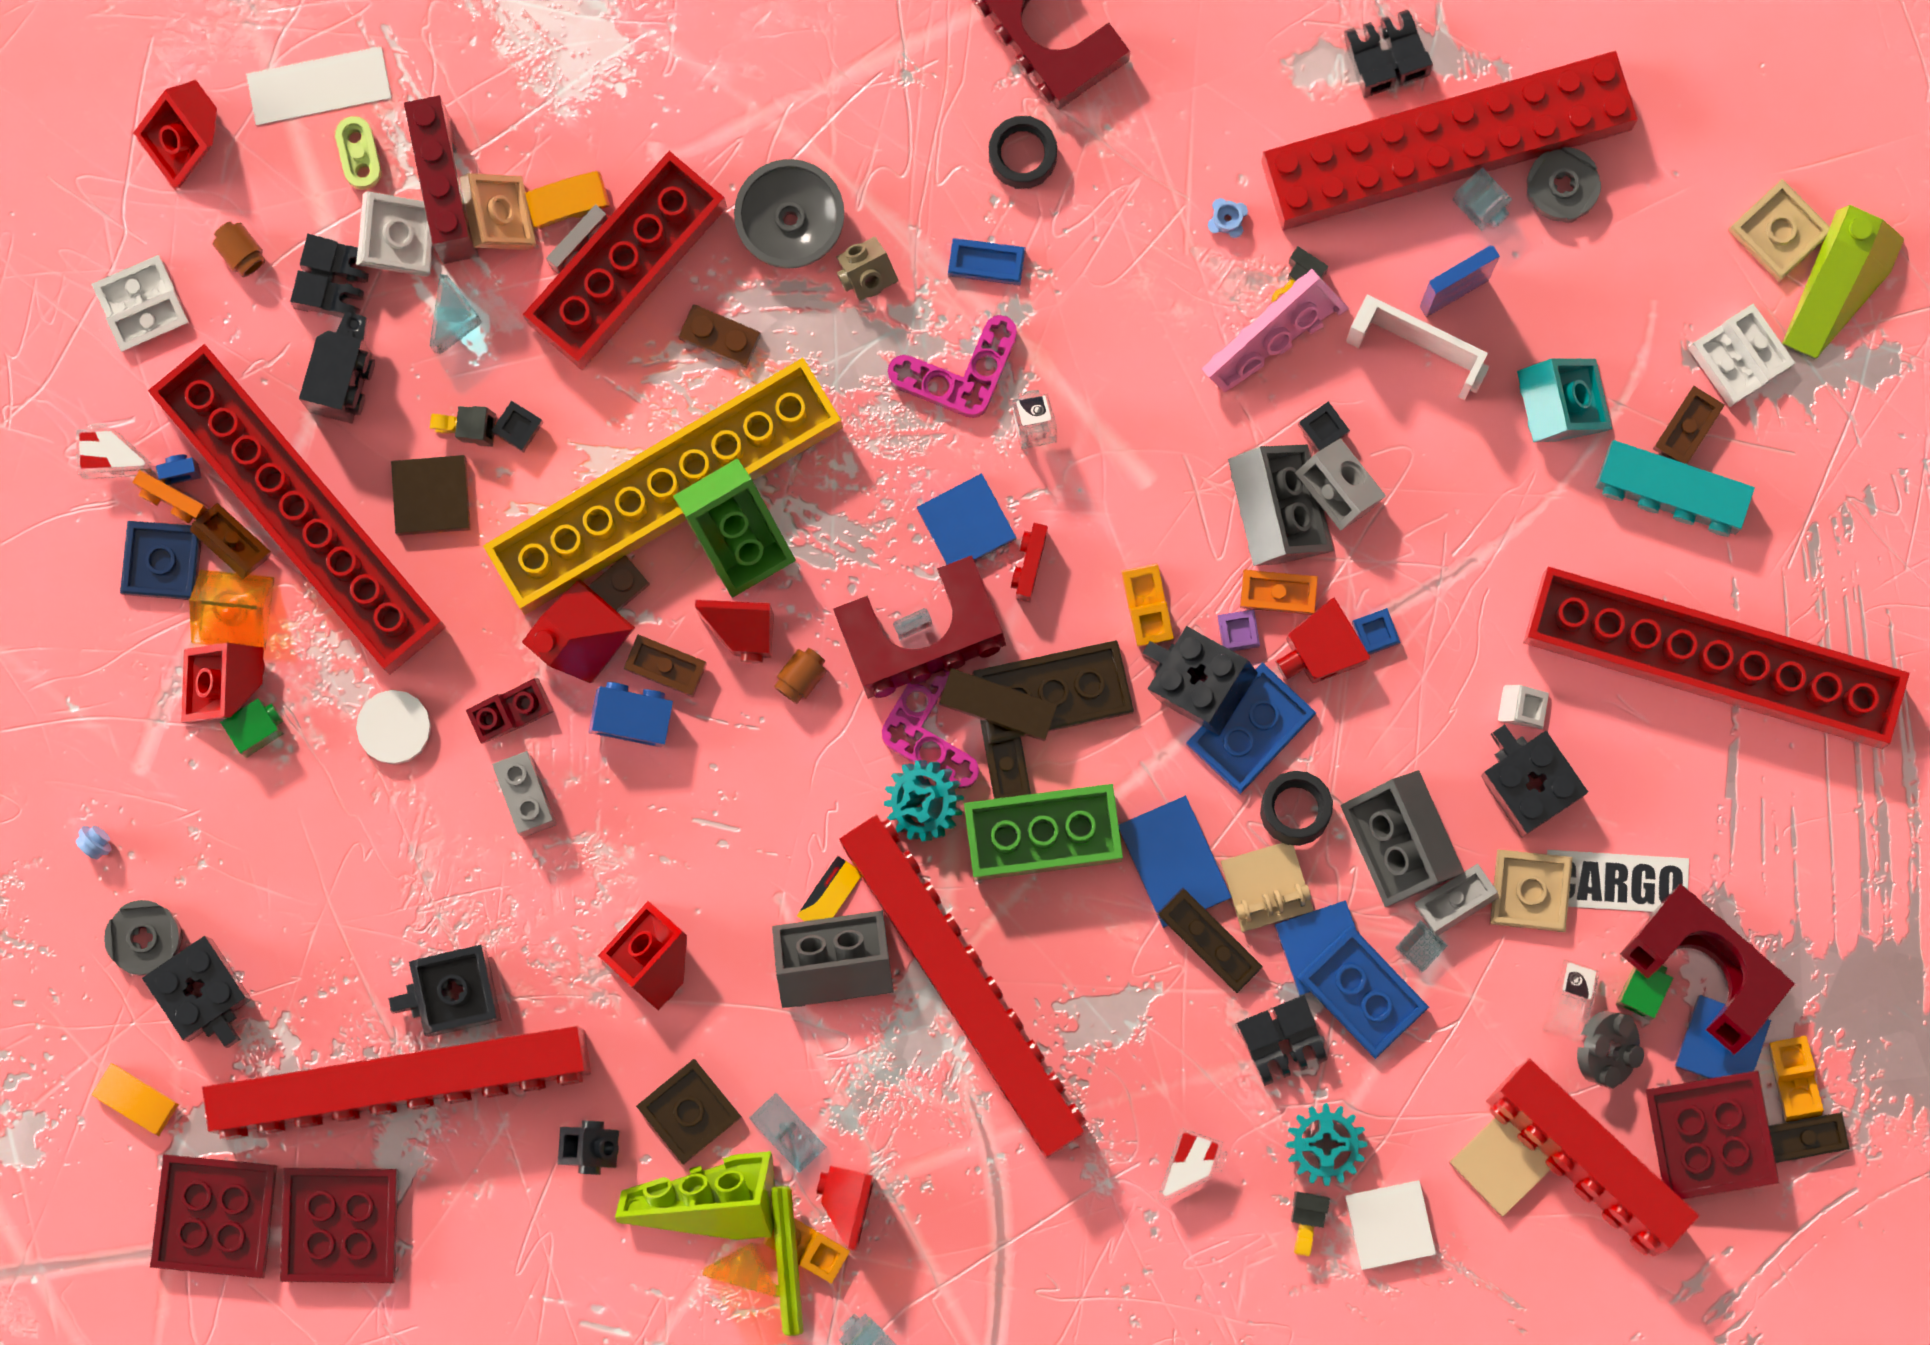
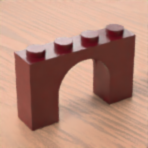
M972 0L981 16L985 18L989 15L995 23L996 27L993 30L1000 42L1005 47L1010 44L1017 53V56L1014 58L1025 75L1031 73L1039 84L1036 86V89L1042 99L1047 104L1053 102L1058 110L1130 61L1129 48L1109 22L1075 46L1066 49H1050L1032 40L1024 29L1022 15L1030 0Z
M440 95L404 102L432 245L443 264L479 257L478 248L473 247L466 208L455 167L453 153H457L458 150L452 121Z
M972 555L937 568L941 584L952 609V620L945 635L931 646L921 649H906L892 643L882 632L868 595L833 608L867 699L874 696L876 698L889 696L896 691L897 687L908 683L912 685L923 683L931 677V674L944 669L945 671H950L951 668L959 669L967 660L978 656L981 658L990 657L998 653L1001 647L1006 646L1002 628Z
M1681 883L1661 902L1620 952V955L1647 979L1677 949H1696L1710 956L1724 972L1728 982L1729 994L1726 1004L1706 1028V1031L1734 1055L1756 1035L1795 984L1782 970L1772 964L1751 943L1747 942Z

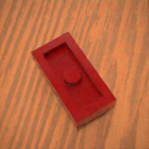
M1034 522L1031 532L1024 531L1019 552L1026 555L1023 567L1015 566L1010 587L1017 589V600L1031 602L1048 533L1047 525Z

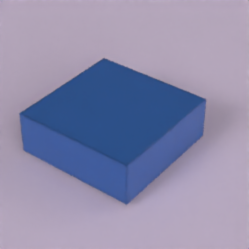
M1387 608L1352 621L1353 628L1369 655L1400 644Z

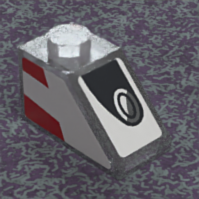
M1030 390L1018 394V399L1012 400V411L1021 450L1057 443V424L1049 394H1040L1039 390Z
M108 423L86 424V429H75L76 471L84 480L136 477L139 470L150 476L157 475V468L118 431L108 427Z
M1563 960L1542 1031L1575 1042L1584 1039L1582 1031L1589 1021L1593 1010L1600 970L1570 960Z
M1180 1127L1156 1200L1160 1202L1168 1201L1208 1181L1213 1177L1214 1171L1221 1173L1228 1155L1227 1151L1222 1150L1224 1141Z

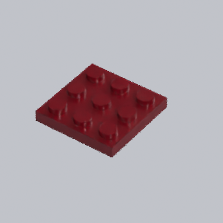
M1759 1071L1645 1089L1661 1179L1681 1199L1780 1183Z
M163 1154L150 1268L265 1278L277 1165Z
M283 1168L280 1282L395 1283L398 1169Z

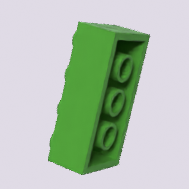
M1113 784L964 803L974 881L1119 863L1123 860Z

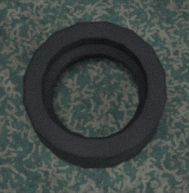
M1014 116L1004 120L993 131L989 140V164L992 171L1003 184L1013 188L1030 189L1042 184L1052 174L1057 163V141L1052 130L1042 120L1032 116ZM1017 132H1029L1036 135L1044 147L1042 163L1035 170L1028 173H1018L1010 170L1004 164L1001 157V148L1004 141L1010 135Z
M1290 771L1280 774L1269 783L1261 800L1260 816L1264 828L1274 839L1286 845L1301 846L1313 842L1324 833L1332 816L1333 800L1328 787L1320 778L1308 772ZM1302 788L1315 797L1318 804V815L1311 825L1302 829H1294L1279 821L1274 810L1275 801L1284 790Z

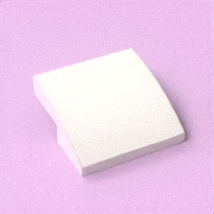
M160 254L91 284L121 352L189 323Z
M1754 303L1733 315L1719 327L1694 341L1688 347L1729 408L1795 364V361Z

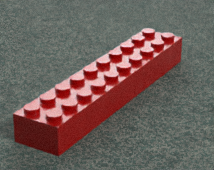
M1612 51L1263 151L1261 164L1283 231L1534 159L1547 151L1550 152L1563 147L1572 148L1633 130L1638 118L1617 52Z
M205 343L148 390L150 395L389 675L447 628Z
M1549 566L1543 572L1523 644L1879 749H1884L1891 744L1910 675L1909 672Z
M876 814L839 838L841 846L1047 1159L1084 1135L1085 1131L1081 1126L1086 1124L1087 1121L1075 1103L1068 1106L1062 1098L1061 1094L1066 1089L1055 1072L1052 1071L1047 1075L1040 1063L1045 1060V1057L1032 1039L1026 1043L1019 1031L1024 1029V1025L1012 1007L1007 1011L1003 1008L999 1001L1003 998V993L992 976L984 979L978 969L983 966L981 959L971 944L964 948L958 939L962 935V930L950 912L943 916L937 907L942 902L929 881L922 884L917 874L921 872L920 866L911 852L907 850L902 853L897 846L901 839L890 820L887 818L881 821Z
M572 1026L203 1086L202 1093L208 1132L219 1134L220 1139L234 1140L249 1137L248 1130L257 1129V1133L271 1134L286 1131L285 1124L294 1123L295 1127L308 1128L323 1125L322 1118L332 1117V1121L345 1122L360 1119V1112L369 1111L370 1115L375 1114V1116L398 1113L397 1106L406 1104L408 1109L419 1110L435 1107L434 1100L443 1098L445 1102L455 1104L472 1101L471 1094L482 1092V1096L487 1098L509 1095L508 1088L519 1086L520 1090H524V1092L546 1089L545 1082L557 1080V1084H561V1086L583 1083L584 1075H591L585 1030L579 1026Z

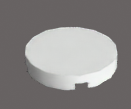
M389 690L377 693L365 702L358 714L356 731L359 743L369 756L383 763L398 765L413 760L423 752L429 740L432 725L429 713L419 699L404 691Z

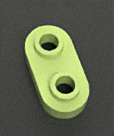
M357 116L347 117L337 125L335 130V139L343 172L349 184L359 190L371 189L380 181L382 175L374 135L371 127L364 119ZM355 132L362 135L357 143L349 141L350 135ZM368 167L370 169L368 176L362 178L357 175L360 168Z

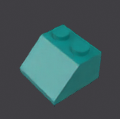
M1551 358L1517 371L1520 382L1519 389L1524 400L1528 417V428L1533 442H1558L1612 430L1596 358Z

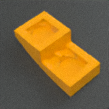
M600 171L573 176L525 193L533 225L539 229L570 217L581 218L595 204L600 209L610 206Z
M1158 564L1121 570L1137 646L1147 645L1149 641L1156 643L1174 639Z
M1807 1035L1770 1042L1769 1049L1785 1122L1822 1116L1824 1109L1814 1076L1816 1068Z
M110 1063L91 1094L157 1136H160L179 1105L157 1089L145 1084L113 1063Z
M794 1218L798 1265L832 1284L850 1250ZM774 1226L772 1236L766 1237L763 1242L764 1245L775 1250Z

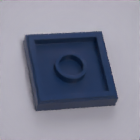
M127 520L120 594L196 601L202 541L190 531L191 525Z

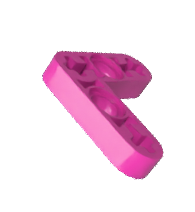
M1003 315L994 316L989 319L984 326L964 377L915 357L900 355L892 359L888 366L889 381L898 390L965 417H979L985 413L991 402L1016 342V325L1012 319ZM1000 325L1007 326L1006 333L1010 335L1009 338L1003 337L998 345V351H1005L1003 356H1000L992 349L983 348L984 344H987L990 348L992 347L994 333L991 332V329H999ZM983 357L992 358L997 363V370L991 376H982L976 370L978 360ZM905 364H909L911 373L921 377V370L928 371L922 380V389L915 388L918 381L911 377H906L904 382L899 381L898 373L894 371L896 367L902 369ZM934 377H943L949 383L948 391L942 396H935L928 390V383ZM970 377L980 384L990 385L988 390L981 386L978 399L983 403L981 405L975 404L972 409L966 407V400L963 399L964 395L970 396L975 388V382H968Z
M944 669L943 671L946 675L944 677L937 675L931 684V687L938 688L935 694H932L926 686L907 684L883 725L882 739L890 750L914 764L915 761L922 760L919 751L928 742L936 743L941 749V756L935 761L940 762V767L944 764L948 751L954 753L955 755L950 759L951 762L958 766L963 765L964 762L970 764L969 771L972 773L970 779L963 777L960 780L961 785L958 787L959 789H965L973 786L978 779L979 766L976 760L969 754L922 728L943 693L950 672ZM914 692H921L928 699L927 707L921 712H913L907 707V698ZM900 724L904 725L905 734L912 739H915L916 733L923 735L916 742L913 754L906 751L910 747L908 742L899 739L897 743L891 741L892 734L889 732L891 727L897 729ZM946 765V769L952 770L949 780L959 781L955 779L956 771Z

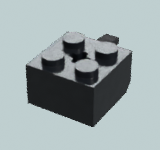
M345 312L336 332L326 331L316 337L299 400L310 413L353 424L355 415L360 416L362 413L365 394L361 392L365 380H371L375 368V359H372V353L366 346L369 321L367 317Z
M1188 626L1185 627L1176 644H1171L1168 650L1149 641L1142 653L1147 660L1158 666L1155 670L1156 676L1147 688L1150 693L1165 706L1217 735L1221 734L1258 674L1248 659Z
M1505 724L1490 734L1500 749L1499 752L1494 754L1498 763L1484 771L1481 777L1521 838L1589 793L1547 730L1529 742L1523 736L1516 740ZM1528 776L1532 779L1539 778L1541 780L1540 793L1536 788L1532 790L1527 788L1526 785L1530 781Z
M203 936L142 977L182 1040L190 1042L203 1032H205L207 1037L216 1034L226 1048L241 1040L231 1022L237 1019L234 1011L252 999L212 938ZM194 982L204 983V986L200 989L202 993L200 997L191 995V992L194 990Z
M483 945L410 961L409 965L413 983L406 985V994L388 998L391 1013L396 1014L411 1010L413 1018L420 1017L424 1036L427 1037L502 1021L487 948ZM453 982L463 987V992L459 993V999L457 1000L447 996V991L452 989Z

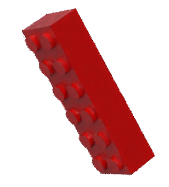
M669 150L522 314L526 323L580 370H583L727 209L725 197Z
M1530 1058L1516 1067L1487 1098L1486 1102L1491 1106L1489 1109L1490 1113L1504 1125L1510 1121L1520 1131L1517 1135L1518 1139L1532 1151L1539 1148L1548 1157L1545 1161L1546 1165L1558 1176L1562 1177L1565 1175L1575 1184L1573 1187L1574 1191L1586 1202L1591 1203L1593 1201L1603 1210L1601 1215L1605 1221L1616 1229L1621 1227L1631 1236L1629 1241L1632 1246L1643 1255L1649 1253L1654 1257L1671 1249L1700 1216Z

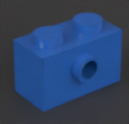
M607 682L606 687L600 686L596 689L588 730L589 734L660 748L665 745L673 705L672 700L664 699L665 693L649 689H643L642 694L628 692L629 686L615 682Z

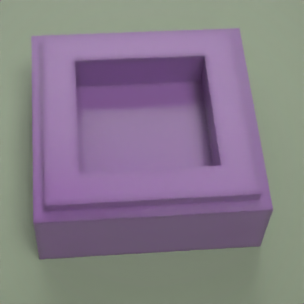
M1254 609L1217 616L1222 646L1233 652L1260 647Z

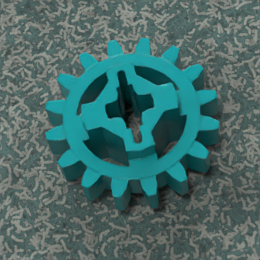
M926 760L915 761L914 765H902L903 773H893L891 775L896 783L895 786L885 787V791L892 794L891 800L883 802L884 806L892 807L893 810L887 818L889 820H898L899 823L896 826V831L898 833L908 831L907 839L916 840L920 837L922 842L932 841L933 836L935 838L945 837L944 828L954 829L957 826L952 817L962 815L963 813L961 809L956 807V802L964 800L963 795H956L955 789L961 785L960 781H950L949 778L952 770H940V762H929L928 764ZM923 776H926V777L931 778V779L934 780L937 784H936L935 786L932 785V784L930 783L929 779H928V778H927V779H924ZM911 817H917L919 823H924V825L916 823Z
M1328 1103L1323 1104L1321 1113H1317L1313 1106L1308 1107L1309 1118L1306 1119L1298 1114L1295 1117L1300 1125L1298 1129L1289 1127L1287 1130L1289 1134L1294 1136V1141L1286 1142L1285 1147L1294 1149L1295 1153L1287 1160L1289 1163L1299 1162L1300 1166L1296 1171L1297 1175H1301L1305 1171L1310 1173L1309 1183L1313 1184L1318 1176L1322 1177L1324 1186L1330 1185L1331 1177L1335 1176L1339 1183L1345 1182L1343 1172L1347 1171L1355 1175L1357 1170L1352 1165L1354 1161H1365V1157L1358 1153L1360 1148L1368 1146V1142L1358 1140V1135L1363 1133L1365 1129L1364 1127L1354 1128L1352 1123L1355 1121L1356 1116L1353 1114L1344 1118L1342 1116V1106H1339L1334 1113L1330 1112ZM1318 1120V1131L1311 1138H1302L1306 1128ZM1333 1121L1341 1124L1348 1132L1350 1138L1341 1137L1334 1130ZM1323 1134H1327L1329 1141L1342 1143L1344 1146H1337L1329 1150V1155L1327 1156L1324 1155L1323 1149L1309 1146L1308 1144H1314L1322 1140ZM1302 1152H1311L1318 1159L1319 1169L1309 1164ZM1341 1152H1350L1345 1163L1334 1169V1159Z

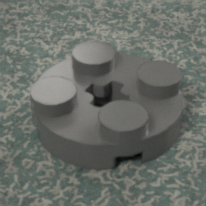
M1563 147L1543 153L1535 160L1527 176L1526 195L1528 200L1542 216L1557 222L1572 223L1586 215L1595 205L1601 191V180L1599 179L1595 162L1584 152L1571 147ZM1564 176H1567L1571 179L1569 185L1574 189L1571 192L1564 191L1560 193L1557 191L1554 179L1562 180Z
M148 900L132 901L122 906L114 917L109 920L104 934L105 948L112 961L128 973L139 976L147 975L175 956L180 950L182 941L180 925L173 913L167 908ZM144 927L147 933L153 935V939L148 942L146 948L141 949L140 943L134 942L133 938L139 935L140 928Z
M1601 1011L1595 1014L1585 1025L1582 1031V1035L1587 1036L1584 1041V1048L1578 1047L1577 1051L1580 1072L1589 1082L1607 1088H1615L1622 1084L1630 1076L1633 1069L1638 1068L1644 1060V1050L1640 1046L1639 1032L1634 1019L1627 1014Z

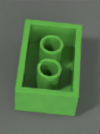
M738 458L673 495L718 577L732 598L796 561L753 480Z

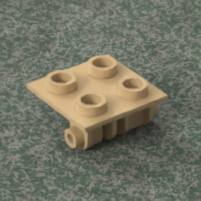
M1279 843L1220 861L1242 933L1314 911L1310 900L1311 894L1308 885L1305 884L1294 845Z

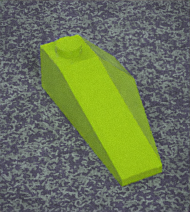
M1852 205L1836 210L1828 234L1822 244L1782 342L1784 346L1813 359L1818 358L1891 273L1904 242V238L1886 221Z
M767 1151L735 1154L723 1158L724 1164L702 1170L700 1165L689 1169L691 1175L672 1181L662 1177L621 1190L615 1215L616 1222L732 1240L771 1237L773 1231L771 1188L775 1187L772 1153Z

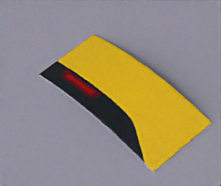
M837 855L797 914V917L803 921L834 917L861 878L856 867Z

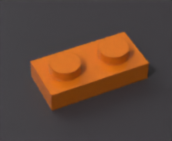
M141 470L138 471L132 482L141 489L138 496L155 506H158L160 501L173 507L170 513L190 524L192 519L196 520L208 511L201 503Z
M1244 569L1240 608L1312 615L1315 612L1318 576Z

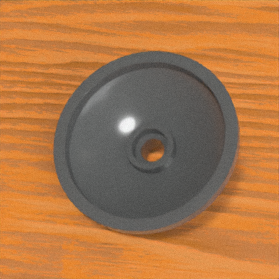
M777 160L758 168L741 186L734 206L735 226L743 245L760 261L778 268H800L820 260L834 247L844 225V203L836 183L821 168L802 160ZM789 214H793L798 218L797 222L793 225L784 223V218Z

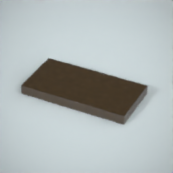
M1117 640L983 668L972 672L973 676L1057 704L1048 732L1133 714L1134 712ZM983 721L988 745L1027 737V735Z

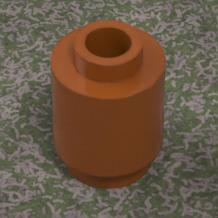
M229 221L215 231L214 236L216 238L212 245L234 273L238 272L242 277H247L265 263L266 259L262 255L263 249L241 222L233 224Z
M809 647L805 652L797 649L776 676L779 680L774 685V688L789 700L798 704L802 698L806 699L826 674L827 670L822 666L826 660Z

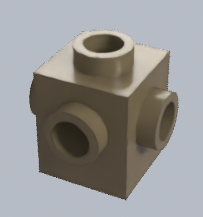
M875 236L863 243L850 246L845 252L836 256L842 270L836 272L846 292L852 289L859 301L867 297L876 296L883 289L899 281L886 251Z

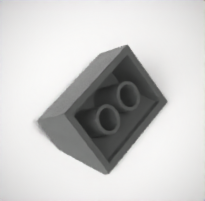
M1308 444L1259 446L1228 459L1231 479L1234 483L1240 516L1243 521L1253 566L1281 564L1334 551L1324 509L1295 474L1311 458Z
M1419 770L1393 778L1340 805L1385 908L1465 873Z
M883 910L772 926L776 977L782 1008L801 1007L810 1004L894 993Z

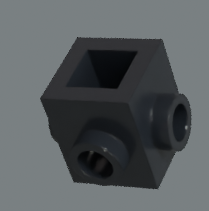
M582 1120L581 1127H560L557 1165L579 1166L578 1174L601 1175V1168H617L619 1130L604 1129V1122L586 1120Z

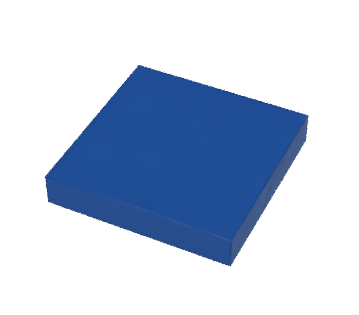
M982 473L916 507L946 565L971 555L973 560L976 561L1016 540L1011 526Z
M1346 900L1274 925L1299 996L1310 993V990L1297 976L1350 925L1355 928Z
M1698 995L1674 1067L1708 1079L1755 1071L1771 1020L1767 1019L1756 1035L1734 1055L1706 1031V1028L1725 1004Z

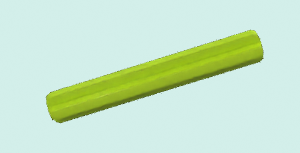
M776 1186L771 1188V1203L782 1332L785 1336H797L803 1334L804 1328L792 1189L789 1186Z

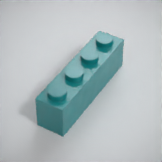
M1613 440L1608 446L1595 488L1603 490L1602 495L1609 499L1623 501L1624 498L1638 502L1637 507L1642 510L1659 513L1660 509L1674 514L1673 519L1680 523L1694 525L1695 522L1709 526L1708 531L1723 537H1729L1730 533L1736 535L1742 529L1755 489L1753 486Z

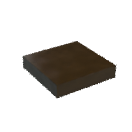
M465 455L391 461L395 534L397 536L471 530Z
M695 1058L636 1105L638 1110L683 1165L742 1118Z

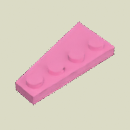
M1311 269L1304 276L1297 279L1293 286L1277 301L1271 303L1255 321L1243 328L1238 336L1223 350L1217 352L1202 370L1223 392H1227L1264 367V359L1266 357L1276 354L1282 355L1293 347L1291 343L1293 339L1305 331L1313 334L1323 327L1321 320L1333 312H1336L1339 316L1349 308Z

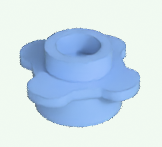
M1223 198L1216 199L1212 204L1214 210L1213 217L1208 221L1209 231L1214 234L1218 232L1228 233L1232 238L1240 237L1243 233L1242 220L1248 213L1247 206L1244 203L1226 201ZM1226 215H1230L1231 220L1226 221L1224 217Z

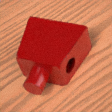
M1334 597L1287 635L1286 640L1292 651L1277 659L1275 663L1285 680L1304 670L1313 684L1363 666L1369 662L1371 657Z

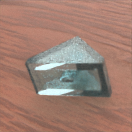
M440 274L429 345L432 351L437 354L445 352L483 323L456 285L445 274Z
M777 1092L749 1117L762 1134L799 1173L827 1148Z

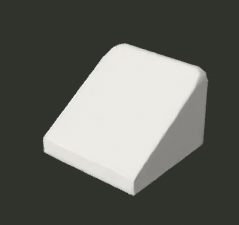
M1505 685L1502 691L1498 721L1543 729L1549 693L1523 685Z

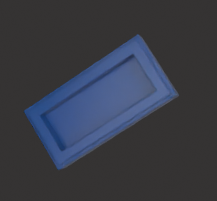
M953 238L948 276L1020 286L1025 247Z

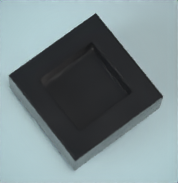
M511 400L491 431L524 453L544 422L541 418Z
M1329 401L1298 422V426L1317 452L1350 433L1349 428Z

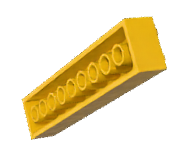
M803 357L489 541L483 547L518 607L526 615L567 591L577 580H586L620 560L624 555L632 553L686 521L673 495L737 458L754 481L842 429V421Z

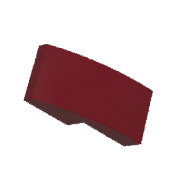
M533 678L504 694H496L466 710L481 744L515 731L554 712L539 678Z

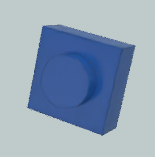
M185 454L167 457L165 459L166 463L156 465L158 478L166 485L202 478L199 464L192 457L187 458Z

